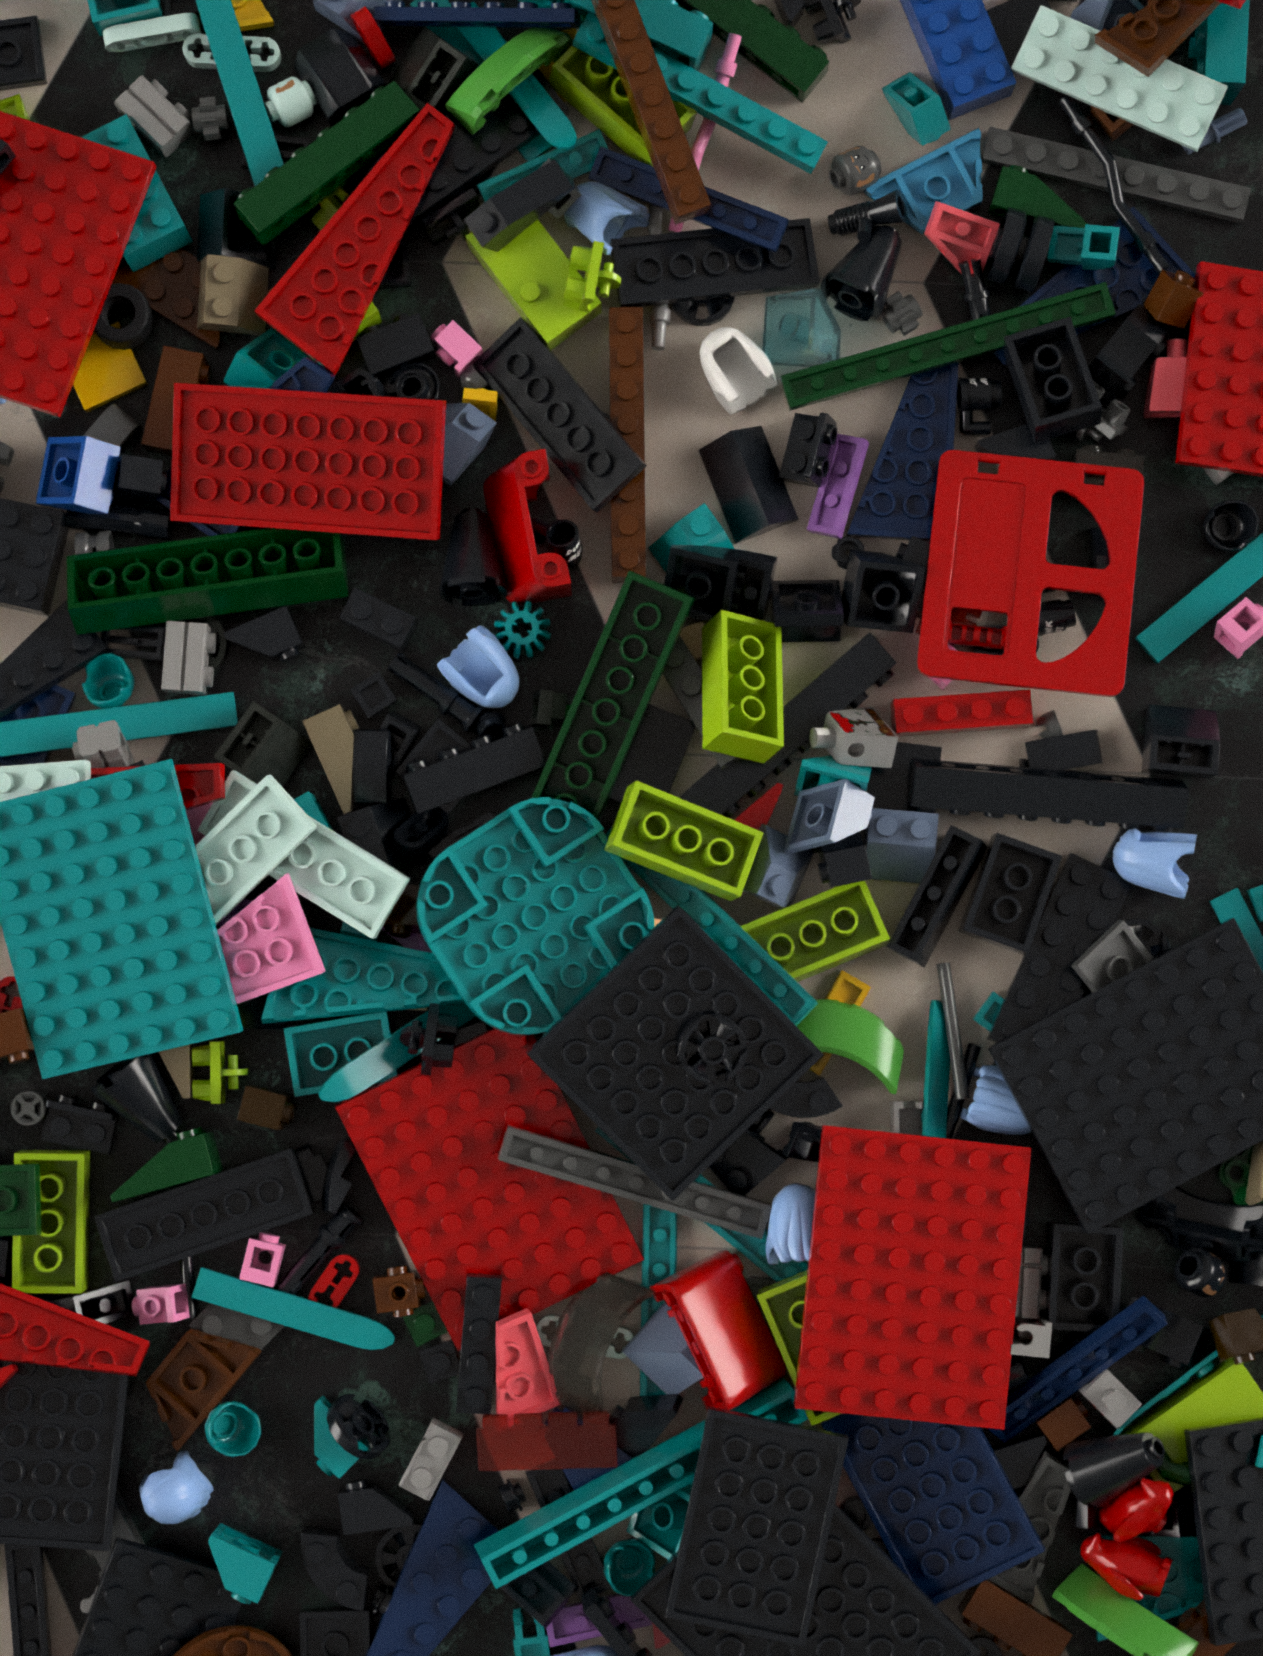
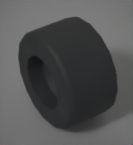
M122 283L111 284L94 331L103 343L114 349L126 350L137 347L147 339L152 331L154 318L151 307L142 293L133 286ZM124 304L131 307L134 318L128 326L118 329L110 325L108 315L114 307Z

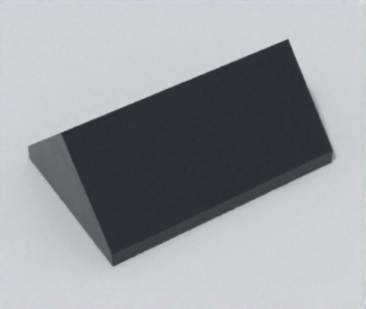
M762 426L732 430L699 449V454L735 544L798 520L784 481L779 478L780 471Z

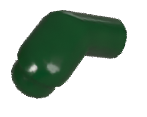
M1165 1451L1163 1463L1157 1468L1161 1477L1165 1481L1183 1486L1190 1485L1188 1462L1183 1464L1172 1462Z

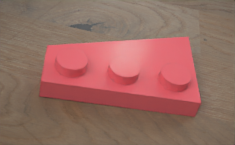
M526 1308L496 1321V1428L500 1432L563 1403L530 1310Z

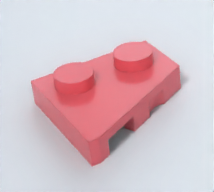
M935 201L924 234L961 275L959 263L968 261L970 273L973 274L971 260L980 258L983 272L1000 224Z

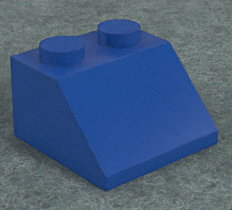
M88 436L48 437L35 504L86 514H108L109 506L113 500L112 490L115 475L119 468L117 465L121 447Z

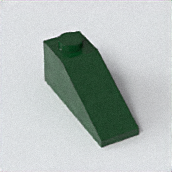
M1017 165L1002 167L987 214L1004 218L1007 208L1012 207L1026 212V225L1028 226L1031 225L1032 220L1037 215L1055 219L1054 226L1085 228V224H1088L1036 175L1029 174L1026 168Z

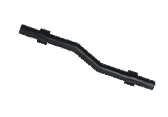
M1064 96L1059 101V104L1073 122L1071 127L1078 137L1083 136L1104 167L1112 209L1133 237V245L1140 255L1145 254L1158 274L1162 270L1166 271L1170 266L1155 246L1157 241L1150 231L1145 232L1124 201L1116 159L1095 131V123L1087 113L1083 114L1072 97Z

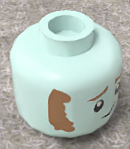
M292 76L268 88V101L264 105L272 122L278 120L284 127H290L311 117L313 106L317 102L306 80L300 81L297 77Z

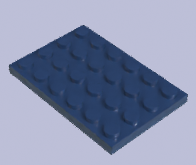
M844 1413L821 1423L826 1431L848 1435L849 1440L843 1463L844 1469L894 1563L935 1604L1045 1551L1040 1537L980 1427Z

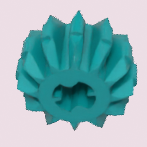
M526 601L524 604V611H519L518 603L512 602L513 614H510L506 609L500 611L501 616L506 622L500 620L494 622L495 628L504 630L495 636L499 642L507 640L503 644L506 652L513 646L515 647L513 652L515 659L520 658L521 649H526V655L529 659L533 658L532 646H535L541 652L545 650V646L538 639L550 640L551 633L540 630L551 625L550 619L538 620L543 615L544 610L539 607L531 614L532 604L529 601ZM524 623L525 627H532V631L527 630L528 636L525 638H521L519 633H513L514 629L518 630L517 624Z

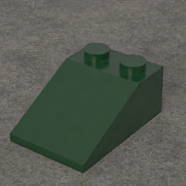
M200 1127L177 1133L178 1141L167 1144L111 1194V1201L116 1202L222 1172L223 1167L213 1131L204 1133L203 1128Z

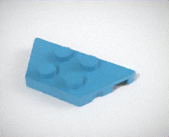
M977 128L878 179L875 184L865 189V195L872 200H876L898 189L906 206V224L920 234L925 232L935 201L966 212L981 205L983 201L981 184L982 159L980 158L981 131Z

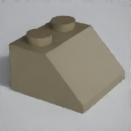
M207 254L202 259L200 265L197 329L262 335L265 332L266 322L257 316L254 310L267 296L269 268L243 258Z

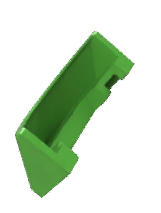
M530 28L520 33L488 57L461 84L445 104L446 109L474 135L486 122L483 116L491 110L494 112L499 107L500 100L544 64L547 67L552 62L555 63L571 47L573 39L568 33L552 28Z
M816 1000L818 1005L798 1024L797 1028L821 1052L840 1055L861 1064L875 1074L878 1080L883 1082L889 1093L896 1095L904 1054V1047L899 1038L896 1039L893 1033L884 1025L883 1020L860 1006L842 1003L838 1000Z
M1083 1563L1056 1588L1052 1595L1055 1600L1066 1606L1079 1619L1134 1656H1192L1199 1645L1198 1641L1164 1621L1133 1599L1119 1594L1107 1581Z

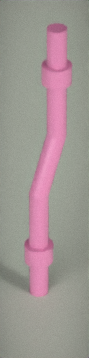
M729 33L722 59L718 58L714 71L717 73L715 81L728 87L730 77L734 78L737 64L734 62L742 36L734 33ZM705 117L691 148L698 171L703 154L716 125L715 122ZM671 217L668 230L681 232L684 222L675 225L673 217Z

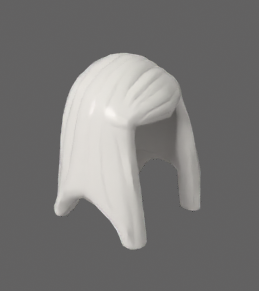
M730 327L719 328L710 332L702 341L700 360L704 374L715 397L730 415L743 411L747 405H754L759 401V398H764L768 395V389H774L778 385L768 356L740 330Z

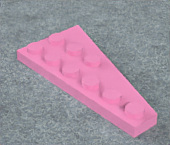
M289 873L281 877L274 885L217 930L237 1004L326 971Z

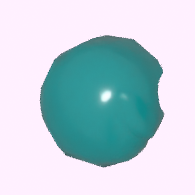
M112 653L101 654L86 664V681L82 683V688L87 699L94 706L102 709L120 707L132 695L135 687V678L122 657Z
M237 1401L219 1403L210 1411L204 1426L207 1442L213 1449L228 1457L247 1455L257 1446L262 1434L259 1416L247 1406Z
M635 1538L616 1542L606 1553L603 1573L615 1592L629 1597L655 1573V1556L647 1545Z

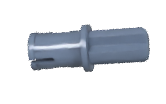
M1237 108L1212 120L1199 149L1213 142L1216 144L1220 143V137L1246 125L1247 118L1241 108ZM1182 146L1184 151H1186L1187 155H1190L1193 152H1195L1194 150Z

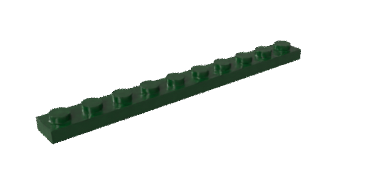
M1103 282L781 375L780 381L789 411L1002 350L1004 349V337L1067 317H1071L1074 328L1113 318L1116 312L1107 284Z

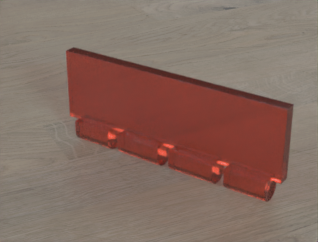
M608 1411L583 1412V1425H578L577 1412L549 1413V1426H543L542 1413L514 1414V1427H509L508 1414H486L482 1417L483 1428L476 1429L479 1471L618 1467L616 1424H609Z

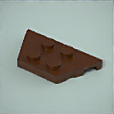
M180 248L135 272L131 270L129 265L116 272L112 284L122 283L133 286L146 298L153 312L218 351L221 347V331L197 329L201 262L197 261V257Z
M190 1329L145 1383L151 1397L157 1402V1411L162 1422H167L174 1438L171 1443L177 1452L183 1448L207 1419L210 1411L221 1402L262 1352L259 1348Z

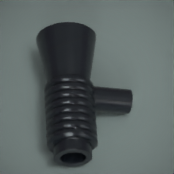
M898 189L872 202L866 201L861 204L858 203L857 205L836 209L834 214L828 215V225L833 235L839 234L844 236L857 232V238L861 242L870 240L871 229L876 225L906 223L907 221L905 202Z

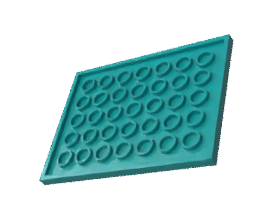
M172 759L0 802V923L42 1079L243 1031Z

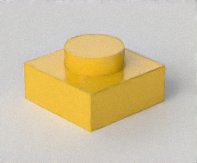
M464 387L462 403L472 404L496 421L498 391Z

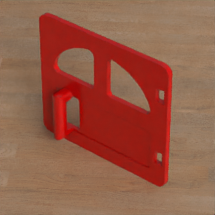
M948 450L944 452L940 457L938 465L917 656L919 672L926 677L1103 697L1118 695L1125 684L1144 492L1143 475L1138 470L1130 468L962 450ZM978 462L1000 464L998 474L978 472ZM1084 473L1105 475L1104 485L1084 484ZM1064 492L1080 501L1095 518L1108 549L1109 565L1106 568L1096 569L1051 564L1046 560L1051 501L1055 493ZM1045 589L1100 595L1105 601L1104 611L1097 626L1083 644L1059 660L1047 663L1041 662L1036 656L1042 592ZM954 608L1004 613L1008 617L1007 625L1000 629L955 624L951 620V611ZM948 643L1003 649L1004 653L1003 655L954 651L948 648Z

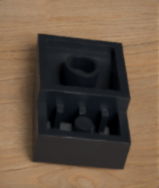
M671 545L664 585L695 598L687 617L709 622L720 610H725L765 621L778 557L723 547Z

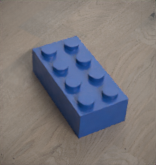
M900 0L949 120L1012 95L1016 80L982 0Z

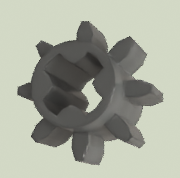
M216 96L199 98V107H192L191 109L195 133L203 132L206 141L222 139V130H229L226 104H218Z
M900 291L886 298V308L882 311L881 317L892 333L901 330L903 336L918 328L919 322L917 319L923 316L918 302L911 294L903 298Z

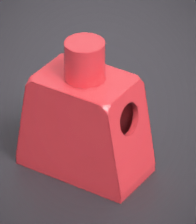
M1186 339L1167 340V357H1159L1152 362L1148 377L1143 418H1180L1187 359Z

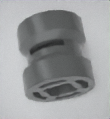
M100 531L97 535H89L87 532L75 533V555L115 549L111 531Z

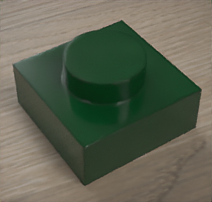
M432 1300L419 1306V1308L413 1309L414 1314L402 1316L417 1347L448 1332Z

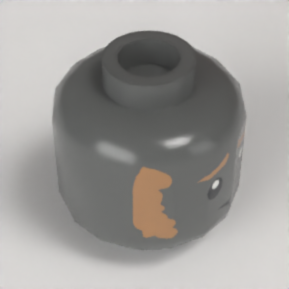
M855 146L837 154L833 158L829 178L834 188L840 189V191L849 196L856 195L878 181L881 174L880 160L874 151L868 150L864 146Z

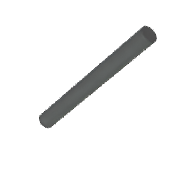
M950 962L939 963L936 965L956 1100L969 1099Z

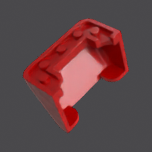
M545 448L521 454L490 474L484 483V496L488 517L508 586V595L505 598L510 603L517 602L518 605H524L526 601L532 604L572 596L571 580L566 560L556 553L537 555L527 503L537 501L539 487L544 482L550 481Z
M728 1250L718 1251L649 1286L656 1302L665 1300L666 1304L671 1307L666 1312L669 1318H676L703 1376V1380L699 1381L701 1387H708V1394L701 1397L707 1411L708 1406L732 1410L786 1375L785 1367L787 1366L781 1352L776 1347L742 1274L744 1271L743 1264L737 1254H731Z

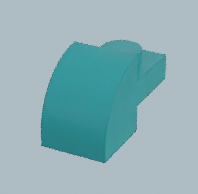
M1085 224V228L1054 226L1049 245L1048 262L1082 265L1083 269L1086 270L1110 268L1116 262L1120 227Z

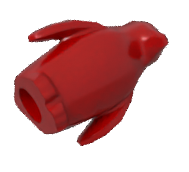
M1142 1478L1135 1485L1099 1510V1521L1113 1534V1539L1117 1542L1131 1539L1140 1533L1149 1531L1157 1533L1167 1522L1165 1514L1173 1499V1488L1164 1481Z
M1096 1533L1094 1536L1086 1538L1080 1547L1083 1560L1092 1566L1119 1594L1136 1601L1143 1599L1142 1594L1160 1598L1173 1560L1170 1558L1163 1559L1158 1556L1161 1554V1550L1151 1541L1142 1538H1131L1117 1542L1115 1540L1103 1539L1099 1533Z

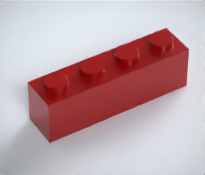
M1031 689L893 699L890 703L892 730L898 737L1028 728L1033 724Z

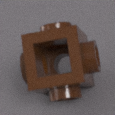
M407 1265L387 1268V1274L378 1275L372 1279L377 1314L393 1311V1317L414 1314L413 1308H419L421 1305L420 1299L426 1298L423 1279L421 1277L417 1278L416 1270L408 1271ZM400 1286L404 1288L405 1295H398L395 1287Z

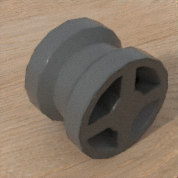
M26 1091L16 1095L10 1107L14 1120L26 1126L43 1122L48 1112V1107H45L48 1098L38 1091Z

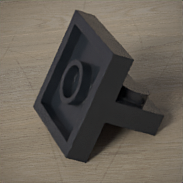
M839 580L773 581L771 589L772 623H774L775 627H781L782 642L840 641L841 626L844 625V611Z

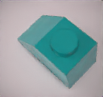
M911 72L882 88L883 94L907 133L922 146L938 140L942 134L951 130L940 96Z
M322 1395L314 1404V1455L318 1458L316 1461L317 1465L324 1473L330 1477L335 1474L340 1479L359 1458L345 1451L331 1434L326 1418L328 1409L332 1404ZM366 1439L362 1442L358 1441V1449L367 1451L370 1447L369 1442Z

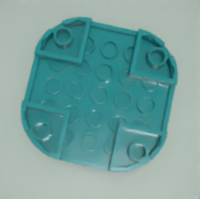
M540 797L524 800L511 806L439 854L426 870L419 885L416 899V914L419 929L426 944L469 1009L485 1024L501 1032L514 1035H534L547 1032L654 928L653 910L644 888H640L619 856L604 851L608 838L603 832V826L591 813L575 803L551 799V797Z

